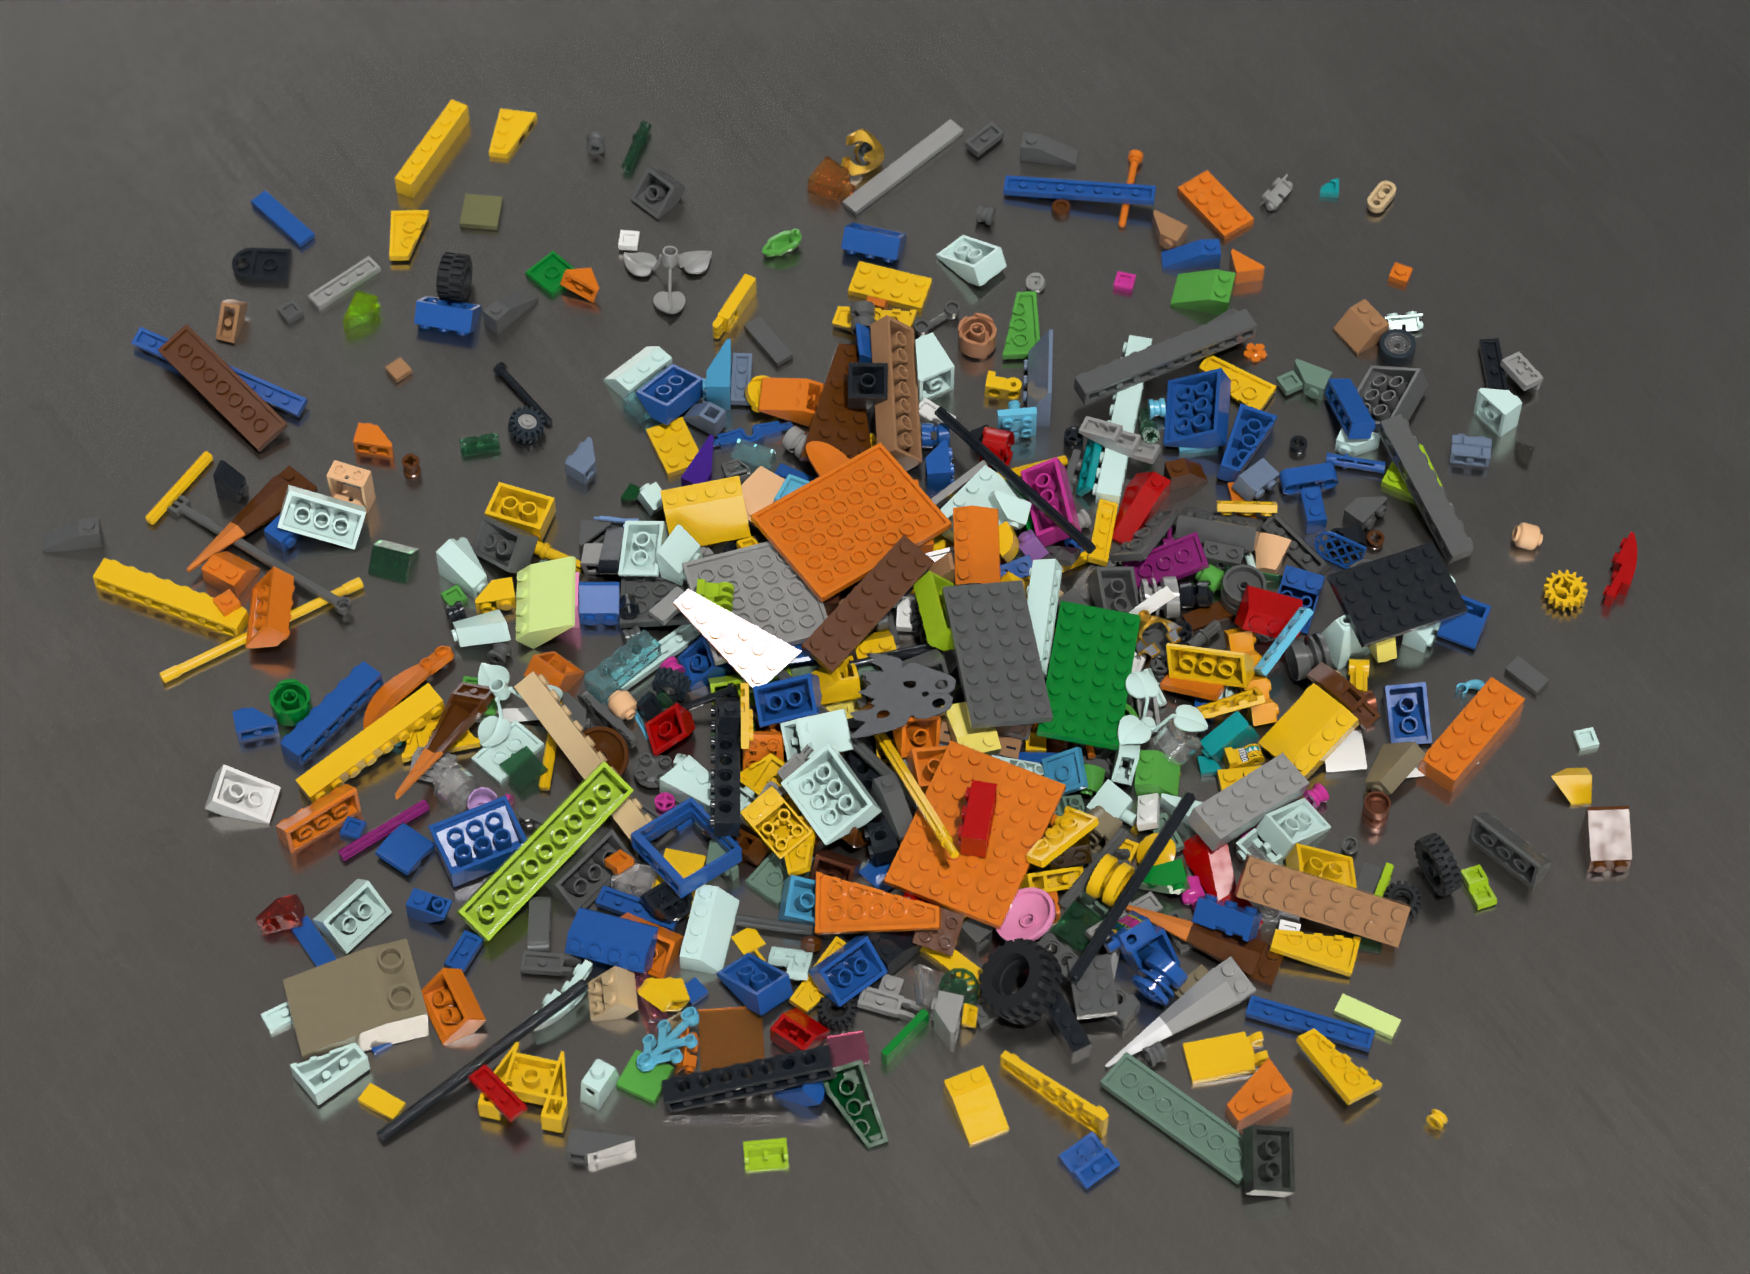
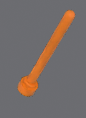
M1135 149L1130 150L1127 160L1130 168L1126 184H1134L1137 166L1143 160V153ZM1122 203L1118 222L1120 227H1125L1130 204Z

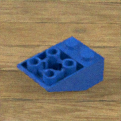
M1286 565L1278 593L1302 599L1303 607L1310 608L1314 612L1301 629L1302 633L1308 634L1326 578L1323 575Z

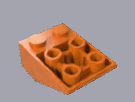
M763 377L758 411L809 427L823 383L807 378Z

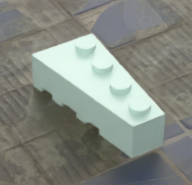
M690 755L659 779L660 793L667 792L672 794L675 801L680 804L692 797L699 805H703L709 815H714V811H710V800L714 799V796L710 795V785L714 783V780H710V773ZM740 800L741 812L747 806Z

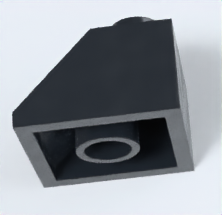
M849 362L848 408L868 409L888 400V363Z

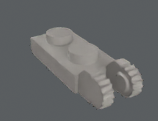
M869 986L861 991L857 1002L858 1008L894 1018L899 1017L901 1020L908 1022L915 1015L901 1010L902 1006L912 1011H917L920 1006L917 1002L906 999L904 996Z

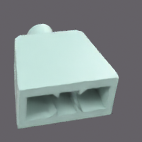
M1119 744V749L1115 753L1111 781L1127 785L1132 784L1139 760L1140 744ZM1123 760L1129 763L1128 767H1121Z
M1109 779L1086 806V813L1099 805L1113 817L1119 818L1121 822L1124 821L1130 826H1133L1137 821V815L1131 812L1132 798Z
M596 1059L581 1082L580 1101L599 1111L620 1078L616 1068L600 1059Z

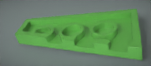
M1036 291L1017 292L1002 360L1028 359L1029 350L1040 340Z

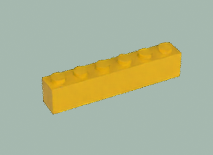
M451 99L396 175L395 184L398 193L412 199L415 197L469 122L467 105Z

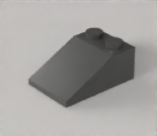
M483 515L472 549L475 555L507 572L517 574L518 571L529 566L539 537Z
M1096 567L1089 574L1090 592L1096 607L1129 613L1140 604L1134 567Z

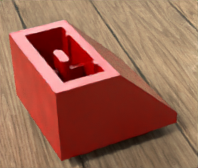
M794 1008L784 1012L770 1028V1040L787 1052L793 1053L797 1050H807L819 1046L830 1033V1030L799 1009Z

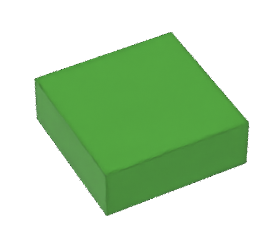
M458 584L440 593L446 605L452 606L456 601H460L462 605L468 603V598Z

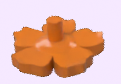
M1252 342L1248 343L1246 351L1243 352L1244 357L1248 360L1251 359L1253 363L1260 362L1261 359L1267 357V353L1264 350L1265 346L1262 343L1255 346Z

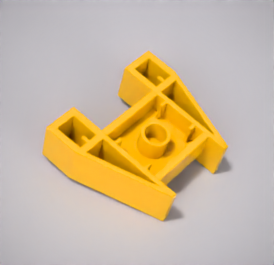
M516 1042L494 1070V1073L521 1101L544 1106L541 1113L542 1129L563 1133L569 1115L564 1051L560 1052L559 1059L556 1061L520 1053V1044ZM481 1093L478 1100L479 1116L500 1120L502 1113Z

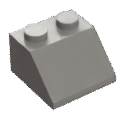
M939 990L938 997H934L932 1001L931 1020H934V1030L950 1052H954L962 1023L964 996Z

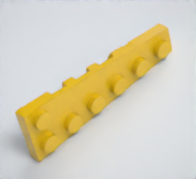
M1006 1050L1001 1054L999 1066L1090 1132L1093 1131L1101 1140L1107 1134L1109 1115L1102 1106H1094L1028 1065L1017 1055L1011 1054Z

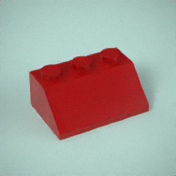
M1247 585L1234 623L1244 630L1277 638L1299 607H1303V602L1299 598Z

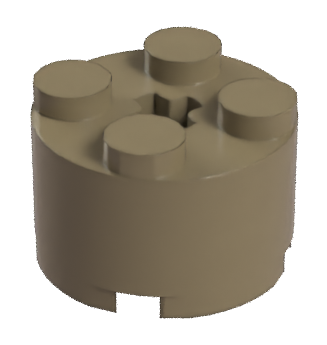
M1099 805L1087 812V814L1097 817L1099 825L1088 833L1092 853L1100 852L1122 827V822L1119 818L1113 817Z

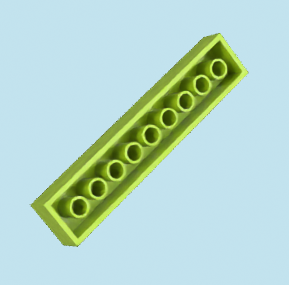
M605 761L601 762L455 913L479 937H482L485 942L489 941L634 790Z

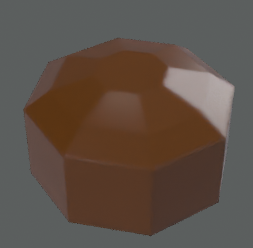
M811 935L802 937L801 949L806 952H818L821 949L822 940Z

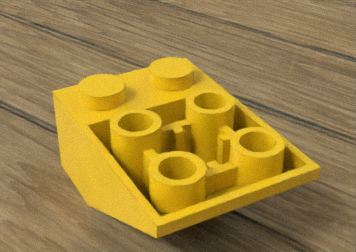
M853 655L847 656L832 674L822 666L811 673L819 677L822 705L846 700L852 701L862 697L858 693L861 691L856 665L853 663L851 664L852 669L849 667V661L854 660Z
M773 786L740 812L741 818L780 860L813 833Z

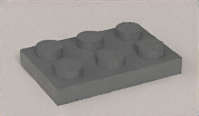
M1110 954L1097 955L1079 982L1070 980L1077 1020L1119 1015ZM1079 958L1067 959L1069 973Z

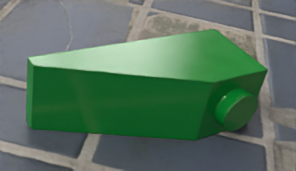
M1182 858L1153 866L1139 889L1166 894H1181L1187 889H1191Z

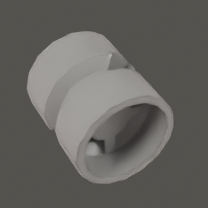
M797 426L790 428L782 440V447L790 453L795 452V456L799 458L806 438L805 431Z

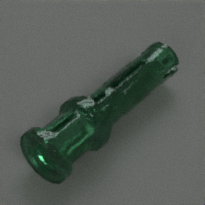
M1142 408L1138 411L1139 414H1137L1141 423L1140 431L1146 443L1154 444L1159 440L1160 432L1157 424L1152 421L1149 410Z

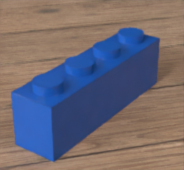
M1328 378L1324 395L1347 438L1370 439L1372 431L1375 430V421L1372 419L1368 408H1366L1362 397H1360L1356 386H1354L1351 379Z

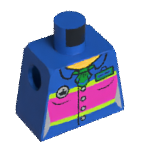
M1132 910L1117 921L1110 932L1111 937L1105 940L1103 944L1109 953L1117 948L1130 952L1156 938L1157 934L1149 918Z

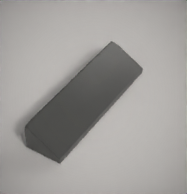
M1273 513L1262 524V528L1267 533L1291 540L1287 553L1304 570L1321 575L1331 567L1277 513Z

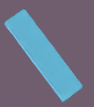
M1299 607L1254 667V672L1257 675L1267 676L1314 613L1310 608Z

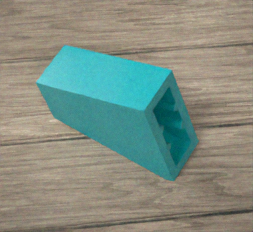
M1237 710L1199 742L1204 747L1201 749L1208 759L1212 757L1218 762L1223 759L1224 748L1232 747L1237 749L1257 740L1260 735Z

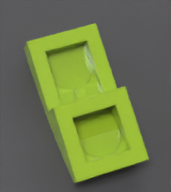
M1480 864L1460 870L1466 889L1477 910L1497 904V898L1488 885V877Z

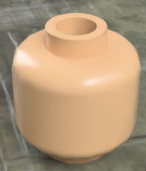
M1522 522L1514 527L1512 540L1515 546L1519 548L1534 550L1537 545H1541L1543 534H1541L1539 526Z
M617 690L608 698V708L615 717L618 716L622 720H631L637 714V701L628 691Z

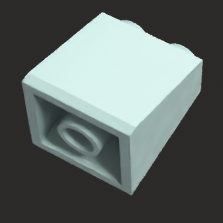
M933 332L915 339L918 402L920 403L924 398L929 400L954 389V365Z

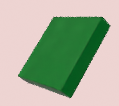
M552 250L525 272V276L550 297H553L564 288V286L560 285L565 270L575 268Z

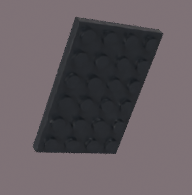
M1433 541L1329 574L1327 577L1362 648L1464 615L1468 612V608Z

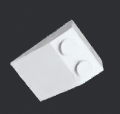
M223 764L216 772L205 809L226 817L269 824L281 787Z

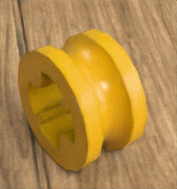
M1432 1109L1430 1111L1431 1115H1427L1426 1121L1434 1129L1442 1130L1443 1124H1446L1448 1119L1440 1110Z

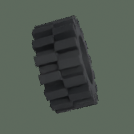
M1397 881L1396 885L1393 882L1390 884V887L1386 888L1384 897L1392 900L1397 896L1408 898L1411 909L1407 921H1410L1411 917L1415 918L1420 910L1421 893H1419L1418 888L1414 889V884L1411 883L1408 886V881H1404V884H1401V881Z
M826 995L825 998L822 996L820 1002H818L817 1009L819 1023L822 1022V1025L827 1026L830 1031L834 1028V1032H838V1028H841L843 1032L846 1026L849 1029L851 1023L854 1024L856 1017L854 999H850L841 1006L845 1010L842 1016L834 1017L828 1011L832 1006L837 1005Z

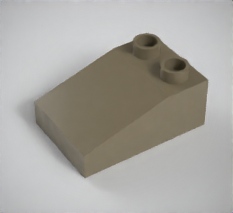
M407 938L362 949L282 980L302 1062L310 1060V1057L313 1056L319 1057L328 1054L331 1050L354 1042L362 1051L371 1050L372 1047L390 1042L395 1044L429 1035L428 1013Z

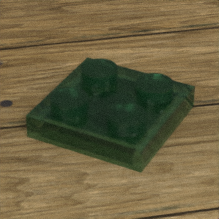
M1074 901L1050 932L1058 940L1082 954L1090 942L1085 935V931L1104 919Z

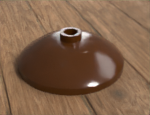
M604 726L592 727L583 731L585 736L589 735L596 743L594 746L596 751H601L608 759L606 763L610 767L612 766L622 777L629 763V748L622 735ZM569 760L572 773L582 782L584 780Z

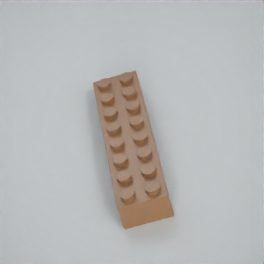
M886 315L870 324L872 363H888V400L875 405L877 444L881 442L905 471H908L922 463L914 329Z
M1250 854L1246 856L1234 893L1236 897L1395 947L1399 946L1411 909L1408 904Z

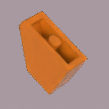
M358 423L353 440L355 453L394 458L393 445L378 425Z

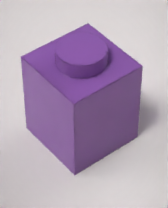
M1032 529L1019 535V548L1025 556H1030L1032 563L1033 560L1042 559L1049 554Z

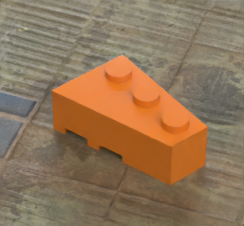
M1270 1058L1263 1063L1226 1105L1225 1117L1238 1132L1291 1102L1293 1090Z

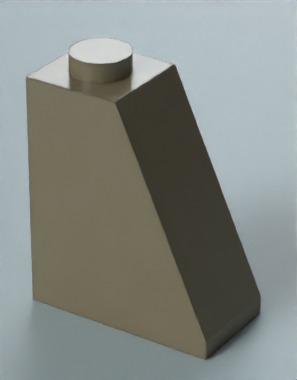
M1415 741L1383 744L1364 783L1370 788L1371 792L1380 791L1386 795L1392 794L1426 754Z

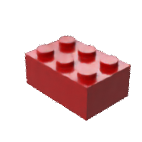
M972 780L971 787L966 789V803L963 806L961 815L962 824L959 825L958 846H961V854L986 858L997 803V784Z

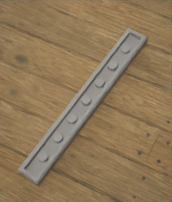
M950 119L843 201V206L857 216L964 133V129Z

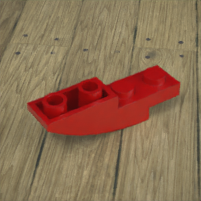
M1630 532L1628 538L1622 539L1619 546L1621 550L1619 553L1616 552L1611 561L1614 564L1611 577L1612 584L1611 586L1607 585L1603 592L1605 597L1603 605L1610 608L1618 593L1624 596L1627 595L1633 580L1637 563V541L1633 532Z

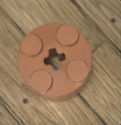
M974 313L970 317L965 316L958 325L959 351L969 357L981 360L986 359L994 351L997 327L993 319L982 313Z

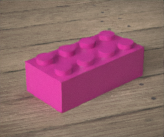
M1055 457L1022 470V479L1081 532L1066 468L1061 461ZM1033 503L1031 504L1030 512L1036 536L1045 547L1069 538Z

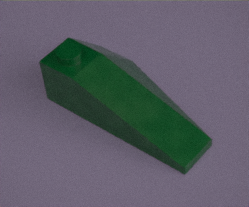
M862 1060L836 1067L837 1078L823 1081L828 1096L867 1148L889 1142Z

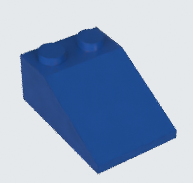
M1426 682L1384 686L1382 688L1390 743L1415 741L1417 745L1432 743Z
M749 952L717 972V977L748 1009L760 1016L793 995L789 974Z

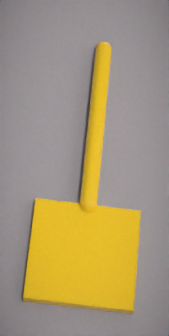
M746 928L731 936V939L743 955L754 951L758 958L767 962L758 951V948L766 943L756 929Z

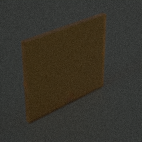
M747 1007L698 1010L700 1015L699 1044L701 1072L713 1068L731 1066L735 1063L765 1059L762 1016Z

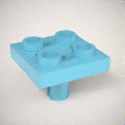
M1012 400L1008 403L1009 409L997 410V429L1014 432L1015 438L1036 436V407L1020 408V402Z

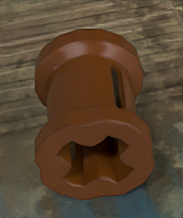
M413 453L406 454L402 458L403 473L409 479H415L421 474L419 457Z

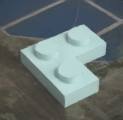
M771 946L768 957L769 964L776 967H787L786 973L789 974L790 979L807 981L808 971L813 960V952Z

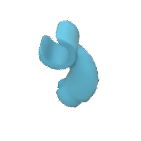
M1479 679L1459 683L1456 686L1455 693L1463 690L1461 698L1464 699L1467 696L1468 689H1474L1479 692L1485 683Z

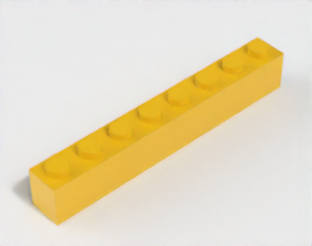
M104 558L93 575L96 588L232 638L241 635L248 625V611L242 606L224 617L214 605L213 597H210L208 594L196 592L188 586L177 585L169 579L158 578L152 573L139 571L133 566H125L117 560Z
M427 683L296 779L298 788L313 804L316 799L328 795L336 787L343 786L345 781L356 777L364 767L374 764L382 754L389 753L397 743L408 739L410 734L416 729L423 728L431 718L438 717L445 709L442 698Z

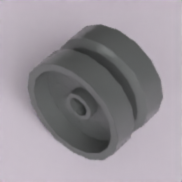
M1244 564L1233 566L1227 570L1223 576L1220 591L1222 606L1229 613L1237 616L1247 585L1266 590L1267 581L1264 574L1259 569Z

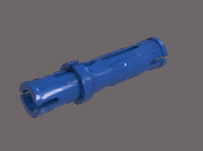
M1327 452L1325 463H1332L1334 466L1342 467V469L1352 468L1384 474L1386 463L1385 461L1351 457L1349 454L1338 455Z

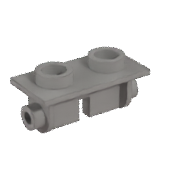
M1287 174L1282 179L1278 177L1272 183L1273 189L1271 191L1268 189L1261 196L1263 201L1258 206L1264 203L1269 211L1275 210L1283 201L1278 194L1284 199L1292 191L1293 184L1285 180L1288 176Z

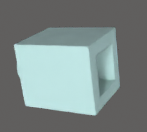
M657 482L651 485L647 483L639 489L640 493L637 499L650 517L663 509L660 492L662 489Z

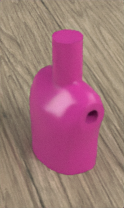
M1198 876L1188 877L1191 889L1181 893L1182 903L1184 905H1191L1193 913L1195 912L1198 897L1205 896Z

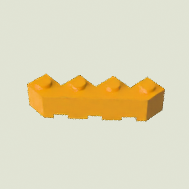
M1240 627L1224 630L1226 651L1248 654L1253 657L1255 667L1262 658V655H1259L1254 650V643H1256L1255 632L1244 630ZM1255 673L1248 688L1240 687L1239 693L1257 687L1263 693L1266 703L1247 707L1248 712L1246 715L1248 721L1253 726L1277 722L1276 715H1279V708L1277 703L1269 697V691H1271L1270 680L1265 676Z

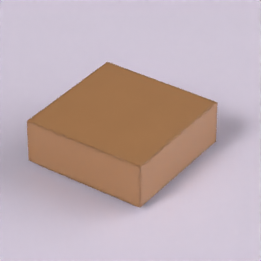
M401 357L385 367V371L396 383L412 374V369Z

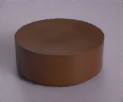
M1064 199L1055 200L1052 203V214L1057 218H1065L1070 214L1071 205Z

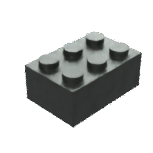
M1251 1125L1243 1129L1245 1195L1286 1197L1295 1193L1293 1127Z

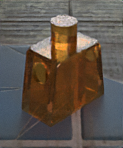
M828 156L823 159L808 179V192L832 200H837L842 192L848 195L853 194L856 186L849 183V170Z

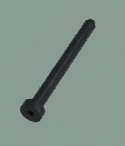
M504 362L498 363L494 367L493 372L498 376L501 375L530 407H534L533 411L538 409L540 411L539 415L543 414L546 425H551L552 419L506 370L507 366Z
M731 682L727 684V688L684 703L681 706L689 711L715 701L716 697L738 696V691L735 684Z

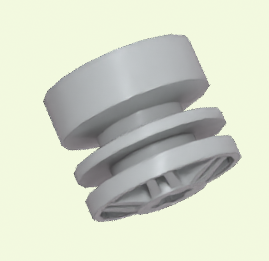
M1176 576L1161 577L1160 586H1157L1155 578H1150V587L1146 578L1140 579L1138 591L1140 603L1168 586L1176 597L1155 610L1152 615L1159 617V611L1162 610L1165 619L1179 618L1180 597Z

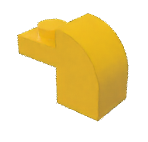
M1005 521L999 525L1000 559L1004 558L1009 563L1018 553L1019 540L1012 526Z

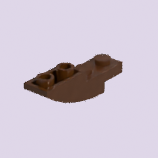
M1320 662L1306 675L1314 684L1357 717L1359 725L1365 731L1380 718L1381 715L1367 702L1368 698L1323 662Z

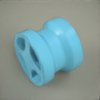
M1159 398L1156 401L1148 399L1149 419L1155 416L1165 417L1166 406L1164 398Z

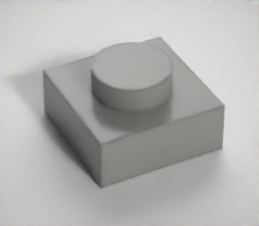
M885 974L878 989L900 995L904 986V979Z

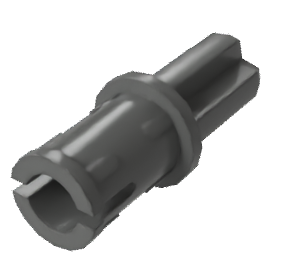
M1217 620L1211 621L1203 629L1197 630V634L1185 642V645L1200 647L1205 642L1208 643L1210 638L1221 630V624Z

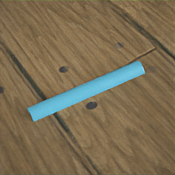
M636 710L635 719L646 740H648L646 727Z

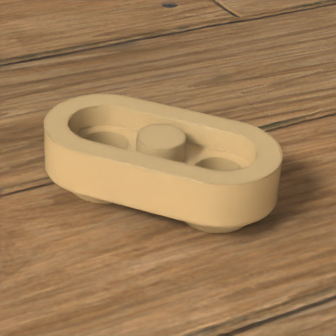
M1390 181L1380 182L1368 197L1367 208L1374 213L1382 212L1395 197V184Z

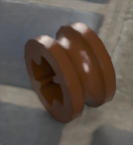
M1378 530L1370 531L1366 538L1367 547L1372 550L1380 549L1385 538L1383 533ZM1375 537L1378 543H1375L1372 538Z

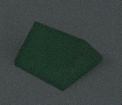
M380 540L373 544L368 574L407 583L420 550Z

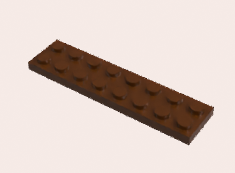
M187 324L158 349L159 353L259 452L288 427V424Z
M903 535L801 645V648L832 674L929 569L934 561Z

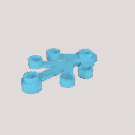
M687 1007L682 1011L681 1018L683 1021L668 1036L667 1033L672 1028L669 1021L664 1019L657 1024L659 1030L658 1046L653 1051L652 1048L657 1044L654 1035L648 1034L643 1038L644 1051L638 1055L636 1060L640 1071H650L656 1064L669 1060L672 1063H679L683 1059V1054L679 1049L673 1048L686 1045L687 1048L691 1049L698 1044L694 1034H688L685 1037L676 1039L688 1026H695L699 1023L700 1015L695 1007ZM673 1049L669 1053L662 1054L666 1050Z

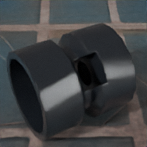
M1193 581L1181 582L1180 601L1182 607L1193 608L1196 604L1199 607L1212 606L1213 591L1208 587L1211 585V581H1198L1197 584Z

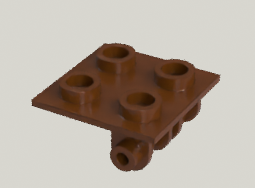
M941 908V929L914 931L912 943L952 956L965 916Z

